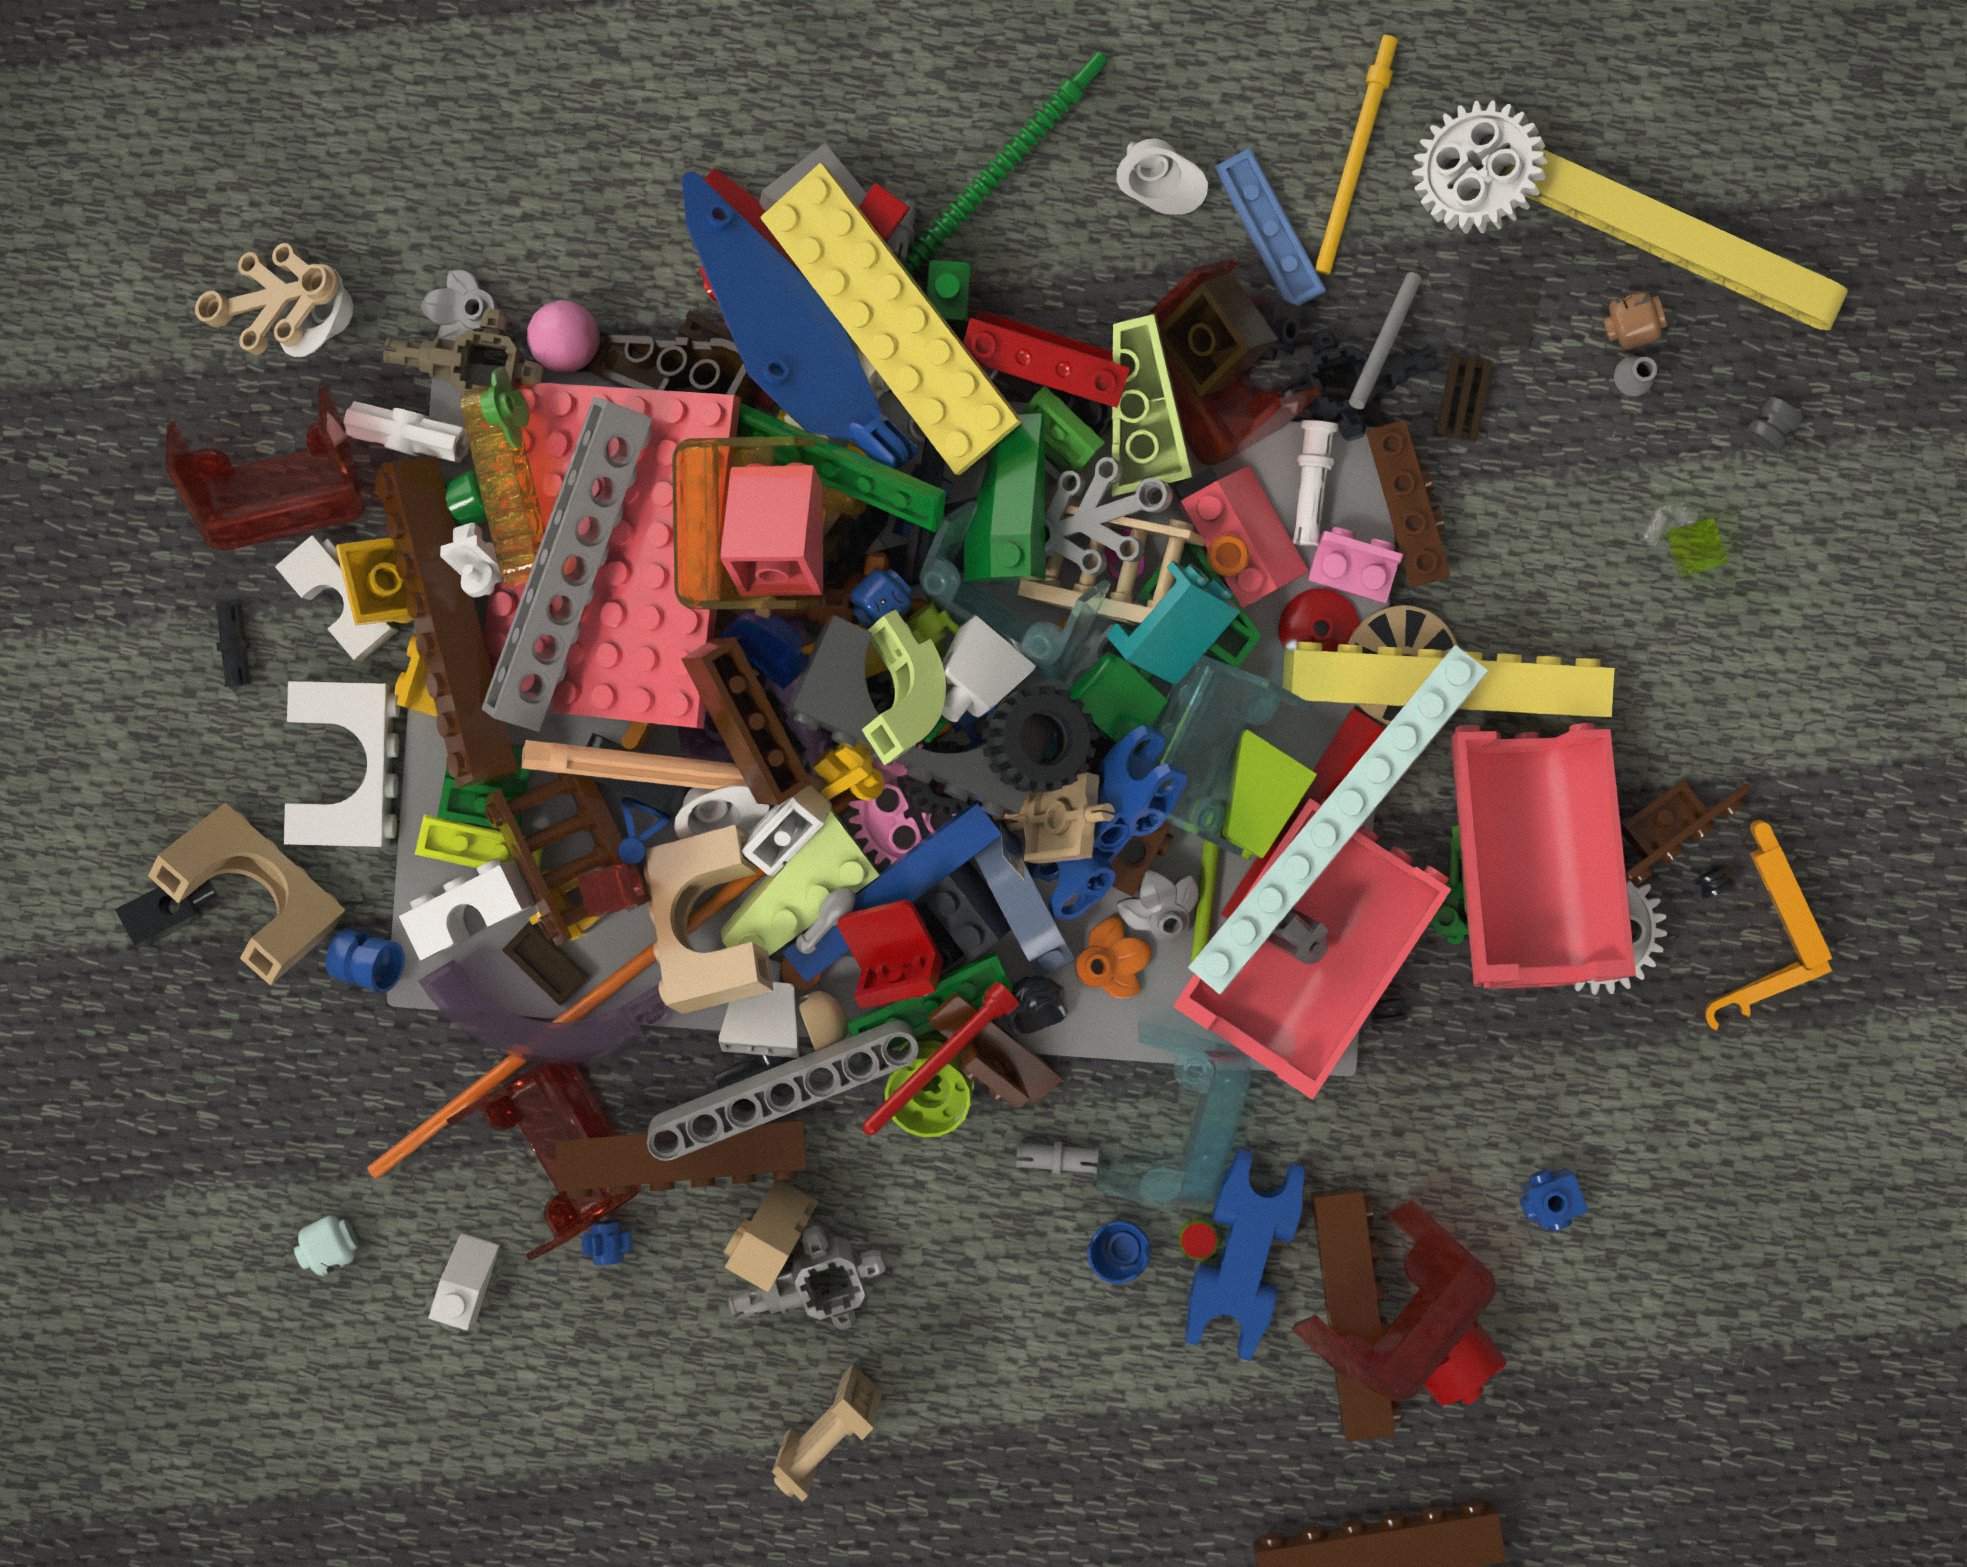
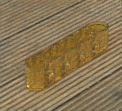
M492 384L462 393L460 404L499 571L506 585L514 588L527 583L545 533V527L523 435L522 448L515 449L508 443L502 427L499 425L490 426L483 416L480 396L482 393L488 392L489 387H492Z

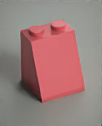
M794 462L787 466H766L752 463L746 465V467H731L720 559L741 596L823 595V485L814 465Z

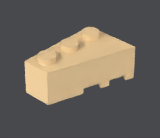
M775 1180L751 1221L746 1218L743 1219L723 1253L730 1256L725 1268L764 1291L769 1292L797 1243L803 1228H805L818 1201L782 1180Z

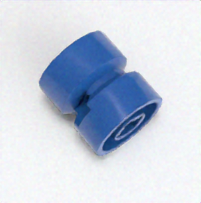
M346 928L338 932L332 939L327 949L325 961L326 970L332 978L349 984L357 983L360 987L374 992L387 993L399 981L403 972L405 957L402 946L397 942L381 937H373L368 933L352 928Z

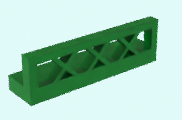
M993 952L940 977L935 993L920 998L913 997L891 1002L885 1006H877L848 1020L847 1027L851 1035L855 1036L887 1022L900 1020L911 1025L915 1031V1036L918 1037L935 1029L930 1025L928 1015L955 992L962 995L977 1008L983 1006L981 1001L986 997L984 992L996 981L1004 985L1011 993L1014 990L1005 968H1003L996 952ZM895 1037L890 1040L888 1047L892 1049L909 1040L905 1037ZM860 1052L864 1061L871 1058L868 1054Z

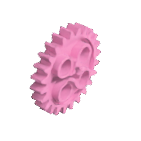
M918 743L916 747L923 748V744ZM874 760L872 763L873 767L883 775L884 789L890 788L896 791L898 796L897 804L891 810H881L876 805V799L871 801L861 799L849 800L847 804L858 809V814L850 816L848 822L861 825V828L852 835L854 839L867 838L862 851L867 853L876 849L877 852L873 862L878 865L885 858H888L889 866L923 839L913 817L910 815L904 816L903 814L908 809V804L897 783V778L906 775L908 769H905L904 765L895 761L892 766H884L883 763ZM935 780L933 790L939 794L947 795L944 792L946 785ZM921 808L919 814L930 835L935 831L930 824L932 814L923 813ZM904 825L911 827L914 830V840L906 847L896 846L892 839L894 831Z

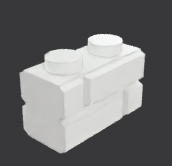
M811 785L807 786L780 805H775L749 832L741 852L766 874L773 877L784 866L785 862H788L825 824L832 804Z

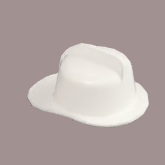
M1152 138L1138 143L1130 142L1127 147V156L1117 168L1116 181L1121 191L1163 214L1183 215L1192 212L1203 203L1207 195L1208 181L1204 172L1193 162L1179 155L1169 143L1161 139Z
M339 274V286L334 297L325 304L315 305L300 325L303 330L300 342L292 347L280 342L285 353L293 357H305L315 352L326 340L339 334L348 326L353 315L354 305L352 297L343 287L342 278ZM299 299L291 301L284 319L287 318ZM291 328L286 332V337L289 335Z
M731 785L716 790L693 787L688 791L683 800V807L675 817L674 829L680 839L732 825H737L744 831L755 827L769 812L770 805L757 804L747 785Z

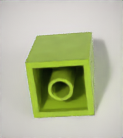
M1248 729L1241 730L1235 738L1221 833L1222 836L1229 839L1225 847L1245 860H1250L1252 856L1263 859L1317 775Z

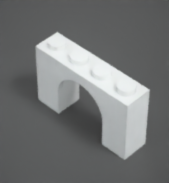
M288 681L287 722L337 724L347 728L358 737L365 749L367 771L360 788L351 797L336 804H285L284 844L390 846V838H395L397 834L396 814H391V798H396L398 794L397 774H392V757L396 758L399 754V736L397 733H393V717H398L400 714V706L397 705L399 696L394 694V685Z

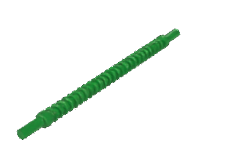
M1097 51L1071 80L1067 78L1063 80L1057 87L1059 93L1050 94L1051 102L1044 101L1042 103L1043 110H1036L1034 112L1036 118L1027 119V128H1019L1020 135H1013L1011 137L1012 144H1004L1003 148L1005 151L995 154L997 160L995 162L992 160L988 161V170L981 169V177H974L972 179L973 186L964 187L965 195L958 194L956 196L958 202L956 204L949 203V212L942 211V219L940 221L937 219L933 221L934 228L925 229L926 237L919 236L917 238L919 244L909 247L911 252L906 256L904 267L912 277L914 271L917 273L921 272V263H929L928 256L930 254L933 256L937 255V246H945L943 241L945 238L951 239L953 237L951 233L953 229L960 230V221L967 222V214L969 212L972 214L976 212L975 205H983V197H990L992 195L990 189L992 187L999 188V179H1007L1006 172L1008 170L1012 172L1015 170L1014 163L1023 162L1022 154L1029 155L1031 153L1029 147L1039 144L1038 137H1046L1045 130L1047 128L1050 130L1054 128L1053 121L1062 120L1061 112L1068 113L1070 111L1069 104L1075 105L1083 97L1082 90L1108 63L1107 58L1102 53Z

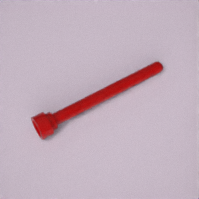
M996 981L984 992L986 997L981 1001L983 1006L864 1121L862 1128L865 1134L875 1135L995 1017L1000 1019L1003 1015L1009 1016L1020 1005L1018 1000L1004 985Z

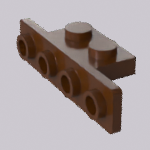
M1400 420L1368 430V441L1401 554H1403L1402 559L1410 586L1415 588L1448 578L1450 572L1438 534L1439 530L1445 529L1439 505L1430 506L1427 491L1434 490L1427 466L1419 467L1407 422Z
M1683 779L1621 825V833L1643 859V861L1625 873L1626 883L1631 881L1636 887L1655 873L1650 865L1661 858L1667 864L1686 850L1681 842L1689 836L1698 841L1716 827L1711 820L1720 813L1727 819L1746 804L1741 798L1752 790L1751 787L1746 783L1709 811Z
M955 992L928 1015V1021L931 1026L949 1039L979 1009L962 995ZM993 1020L959 1052L961 1058L959 1067L972 1081L979 1079L986 1085L988 1091L995 1099L1000 1102L1005 1099L1017 1109L1022 1107L1027 1101H1030L1032 1104L1038 1103L1062 1082V1077L1057 1070Z

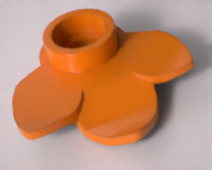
M1108 918L1091 930L1088 948L1084 949L1076 959V975L1086 986L1102 987L1112 997L1122 999L1132 997L1141 991L1138 979L1134 974L1141 971L1148 964L1153 948L1143 940L1131 937L1124 938L1121 918ZM1094 959L1102 963L1100 974H1095L1091 970V963Z

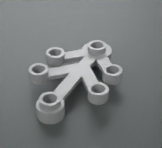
M1104 457L1095 466V476L1076 514L1062 520L1071 498L1080 496L1086 488V480L1082 474L1075 471H1065L1058 479L1059 488L1045 513V529L1050 531V538L1045 543V556H1050L1057 552L1079 564L1080 569L1084 573L1090 575L1101 574L1107 566L1106 556L1097 550H1084L1065 538L1081 532L1116 551L1117 556L1121 560L1127 562L1139 561L1144 554L1142 541L1131 536L1124 537L1102 524L1141 510L1152 513L1165 511L1172 502L1173 495L1170 486L1165 481L1147 478L1140 482L1135 494L1099 507L1109 485L1118 482L1123 475V466L1118 460ZM1112 463L1114 472L1110 477L1106 478L1104 469L1108 464ZM1071 477H1075L1077 485L1075 489L1069 491L1067 487L1068 480ZM1160 489L1162 491V499L1159 503L1154 504L1152 495L1154 491ZM1133 542L1135 552L1128 557L1125 553V547L1128 543ZM1092 555H1095L1098 563L1091 570L1088 566V560Z

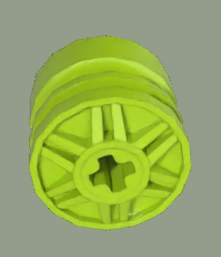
M928 1031L916 1037L918 1045L917 1057L910 1065L889 1074L885 1088V1101L948 1040L946 1036L939 1031ZM909 1041L903 1043L897 1051L906 1048ZM959 1053L892 1118L903 1130L920 1137H940L954 1131L965 1120L971 1105L975 1081L969 1079L959 1067V1062L961 1061Z

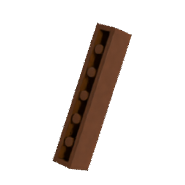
M803 1120L764 1123L669 1161L658 1160L651 1155L647 1146L648 1133L555 1141L558 1191H567V1199L592 1197V1189L608 1187L609 1195L634 1193L633 1185L650 1184V1191L675 1189L674 1181L691 1180V1188L716 1186L715 1178L732 1176V1184L757 1182L756 1174L772 1173L773 1180H786L797 1178V1170H807ZM672 1131L658 1132L655 1135L659 1141L664 1143L672 1142L677 1138V1135Z
M1359 1186L1310 1192L1342 1433L1347 1442L1396 1436L1394 1423L1401 1422L1397 1397H1390L1389 1382H1395V1371L1392 1357L1385 1358L1383 1342L1390 1341L1387 1318L1380 1317L1378 1301H1384V1288L1381 1276H1374L1373 1261L1379 1260V1251L1376 1236L1369 1237L1367 1221L1374 1220L1371 1197L1364 1196Z
M1484 1500L1466 1501L1462 1503L1461 1509L1446 1511V1508L1442 1506L1428 1507L1421 1511L1422 1515L1406 1517L1404 1513H1390L1382 1516L1381 1522L1366 1524L1365 1520L1362 1519L1348 1520L1341 1523V1528L1326 1531L1323 1526H1311L1302 1529L1301 1535L1285 1537V1534L1281 1532L1268 1533L1261 1536V1541L1252 1542L1256 1567H1480L1504 1563L1507 1560L1499 1513L1493 1504H1486Z

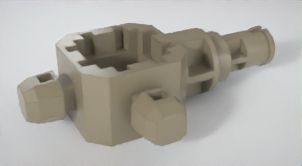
M487 308L483 313L480 325L484 329L483 332L467 330L458 336L456 341L435 338L434 341L424 340L422 343L387 337L384 345L389 347V350L395 351H383L384 363L418 367L420 372L429 373L430 378L451 381L459 392L467 397H472V401H467L466 415L468 421L477 424L487 425L480 406V396L482 393L488 392L489 387L469 384V380L466 378L470 363L469 356L470 353H473L474 347L481 348V346L506 350L508 359L505 370L509 374L513 390H515L516 381H521L522 385H537L543 383L545 377V368L528 360H525L523 363L524 354L510 337L502 335V333L507 331V316L504 311Z

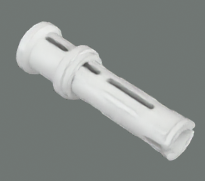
M1303 420L1301 423V428L1305 430L1302 454L1298 455L1297 458L1299 467H1302L1301 485L1293 544L1318 547L1327 470H1331V466H1334L1331 448L1333 433L1338 431V424L1325 421Z

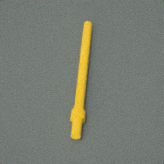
M1382 36L1375 64L1370 65L1365 83L1368 85L1316 263L1315 270L1318 273L1330 275L1383 91L1389 88L1393 75L1390 67L1398 43V39L1393 36Z

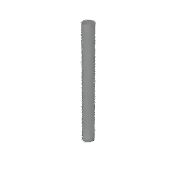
M1407 273L1349 399V404L1356 409H1363L1418 290L1422 278L1417 273Z

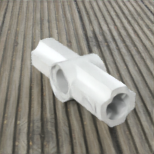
M354 401L352 406L346 410L343 423L346 428V435L372 443L384 444L385 448L420 457L421 454L461 463L463 457L467 455L470 446L468 429L441 421L429 420L430 417L404 409L393 408V410Z

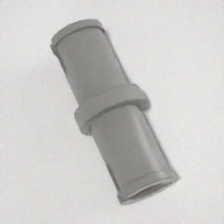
M1018 1141L1016 1168L1052 1170V1174H1061V1171L1097 1174L1099 1148L1063 1146V1142L1056 1141L1054 1145L1031 1144Z

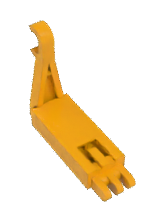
M1756 819L1750 824V831L1759 849L1749 854L1802 965H1800L1799 961H1796L1741 988L1711 1000L1705 1008V1018L1710 1027L1716 1031L1719 1027V1022L1714 1018L1716 1010L1731 1003H1737L1740 1005V1012L1750 1017V1004L1832 972L1828 960L1833 958L1770 825L1760 819Z

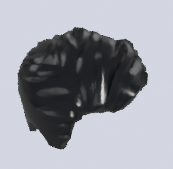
M1040 975L1031 978L1026 976L1012 986L1014 990L1012 994L1020 1005L1009 1016L1003 1015L1015 1036H1018L1017 1029L1022 1034H1030L1057 1024L1069 1014L1064 987L1051 978L1048 979Z

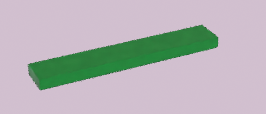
M740 403L735 446L781 466H787L794 462L814 465L822 484L932 532H936L943 525L945 490Z

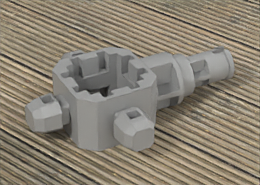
M816 1225L806 1228L802 1233L803 1248L797 1251L793 1259L792 1271L778 1275L769 1292L760 1288L728 1297L733 1319L735 1322H739L741 1319L754 1316L766 1310H769L771 1314L779 1311L786 1314L789 1310L803 1306L809 1316L819 1320L831 1317L838 1329L850 1328L855 1324L856 1320L854 1309L861 1305L866 1296L863 1278L871 1279L886 1270L881 1251L871 1250L861 1253V1257L856 1258L850 1241L838 1236L827 1239L823 1229ZM835 1262L836 1267L843 1266L850 1279H847L848 1287L842 1288V1285L838 1284L829 1287V1293L823 1294L821 1288L815 1290L814 1286L810 1284L808 1277L810 1276L811 1269L815 1268L816 1272L828 1269L829 1263Z

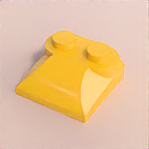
M382 538L338 544L336 546L355 626L393 621L397 623L414 621L406 609L407 593L403 579L399 577L396 570L397 554L392 539Z

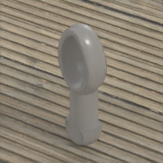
M847 887L838 889L830 893L823 900L819 909V918L804 934L801 933L796 940V947L801 953H812L817 948L816 944L833 926L837 925L839 918L853 911L855 894L852 889Z

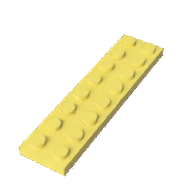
M820 162L760 217L955 474L961 475L1023 422L827 165Z

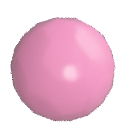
M559 300L545 304L534 313L527 328V344L532 356L544 368L557 373H570L584 368L594 359L600 345V330L594 316L584 306L571 301Z

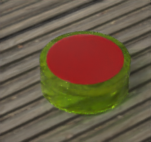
M1194 1218L1186 1221L1181 1226L1178 1232V1244L1186 1257L1195 1261H1202L1210 1258L1216 1252L1219 1245V1236L1215 1227L1209 1221L1202 1218Z

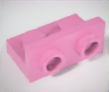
M1333 527L1331 532L1324 531L1320 534L1319 546L1316 547L1307 581L1386 604L1397 566L1403 558V554L1394 551L1396 545L1379 539H1372L1371 544L1355 540L1356 533L1338 527Z

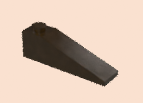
M606 335L588 368L592 374L620 388L735 395L741 398L740 403L753 409L756 408L758 384L748 375L735 343L722 338H711L710 341H691L688 337H676V340H654L651 336Z

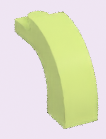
M896 609L884 615L867 630L872 633L870 641L889 669L895 686V698L891 709L880 714L862 729L884 766L906 753L931 732L941 716L946 697L944 668L934 643L930 638L918 644L912 635L910 627L903 621Z

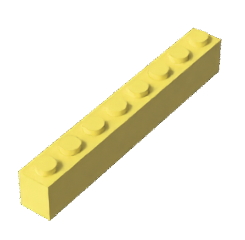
M1298 642L1297 650L1284 651L1282 700L1405 706L1444 659L1442 658L1443 650L1418 649L1417 657L1402 656L1403 648L1378 647L1377 654H1363V646L1338 644L1337 652L1322 651V643ZM1465 652L1486 668L1488 674L1459 709L1612 717L1615 668L1600 667V659L1576 658L1575 666L1561 665V657L1537 656L1536 663H1522V655L1497 654V661L1482 660L1481 652Z

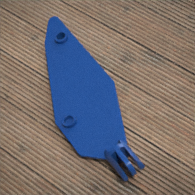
M695 172L685 173L682 176L681 183L686 227L748 375L807 433L852 440L870 459L896 470L901 468L908 460H911L919 453V448L882 413L845 328L810 282L699 174Z

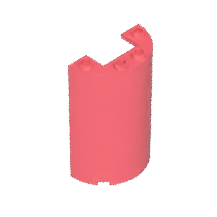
M1581 723L1569 726V732L1556 738H1539L1538 732H1524L1515 734L1514 739H1502L1501 733L1481 731L1479 725H1465L1455 728V733L1451 736V749L1473 985L1475 987H1482V983H1484V988L1492 989L1575 985L1591 980L1602 982L1636 976L1611 729H1595L1593 723Z
M1311 798L1308 800L1244 899L1324 804L1325 798H1322L1319 803ZM1364 826L1358 829L1293 908L1322 923L1329 929L1325 935L1328 941V949L1325 956L1319 962L1314 964L1303 963L1274 947L1266 940L1222 995L1217 993L1194 973L1173 1005L1174 1008L1207 1030L1213 1031L1276 1073L1279 1078L1312 1100L1451 891V888L1445 885L1449 880L1448 877L1429 865L1424 871L1418 867H1412L1411 863L1414 859L1395 846L1390 851L1376 844L1379 836Z

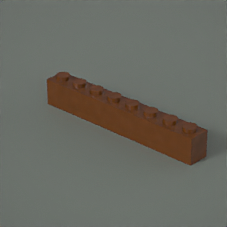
M437 456L391 461L376 473V492L378 497L383 500L387 515L386 531L389 538L393 540L396 550V570L405 585L407 593L406 609L409 616L414 620L417 632L416 648L420 657L424 659L427 671L426 686L429 695L434 698L438 714L436 719L437 729L440 736L444 738L448 753L447 768L449 774L454 778L456 788L500 781L518 772L506 723L494 719L481 709L493 678V672L474 599L461 588L462 576L440 557L441 546L453 543V529L455 526L451 511L447 506L446 491Z

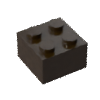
M1232 273L1202 282L1159 326L1164 346L1199 397L1230 387L1278 340Z

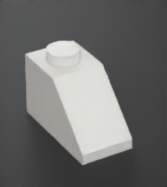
M465 1233L460 1234L440 1279L429 1319L463 1330H468L477 1321L500 1248L499 1244Z

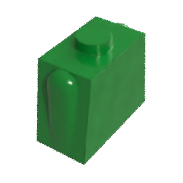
M1110 651L1103 655L1067 689V691L1072 693L1070 696L1072 700L1080 699L1085 704L1081 709L1084 714L1091 713L1094 720L1091 724L1114 745L1124 739L1132 730L1142 725L1151 727L1168 702L1149 683L1153 676L1148 671L1133 663L1130 666L1124 659Z

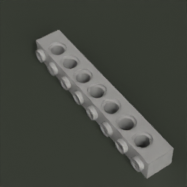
M593 396L481 708L494 719L539 732L542 723L546 722L550 717L553 708L551 698L556 684L560 683L565 676L567 669L565 659L570 645H573L579 637L581 630L580 618L583 609L591 602L594 596L596 573L608 557L609 537L612 529L621 521L623 515L622 501L627 488H630L635 482L638 471L636 463L641 449H644L650 441L652 417ZM617 438L619 442L618 451L612 457H608L606 452L607 445L612 439ZM603 477L605 481L604 490L601 494L594 497L592 493L593 484L597 479ZM589 517L591 525L588 532L579 536V523L584 518ZM575 556L577 560L575 569L570 574L565 575V562ZM557 596H562L563 603L561 608L557 612L550 614L549 607L551 601ZM548 635L547 647L543 651L536 653V642L540 637ZM534 674L535 681L533 686L526 691H522L521 684L524 678Z

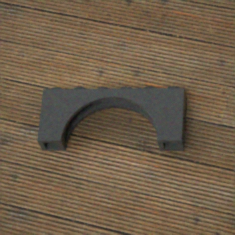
M833 615L827 618L786 710L795 714L794 722L815 731L818 725L832 731L831 739L850 748H854L856 743L871 750L869 757L882 763L862 731L864 727L879 716L871 701L865 677L866 652L872 633ZM1041 715L1029 716L1020 732L1022 750L1031 761L1041 765L1055 733V728L1051 722ZM987 740L969 750L948 754L935 753L913 746L894 760L908 767L906 774L927 784L930 783L931 779L946 785L944 792L963 801H967L968 796L983 803L981 806L983 811L1002 819L1005 814H1019L1029 792L1015 790L1014 785H1005L1000 781L1002 775L991 771L988 766L993 763L991 757H984L982 749L988 747ZM894 761L888 763L887 765L892 766Z

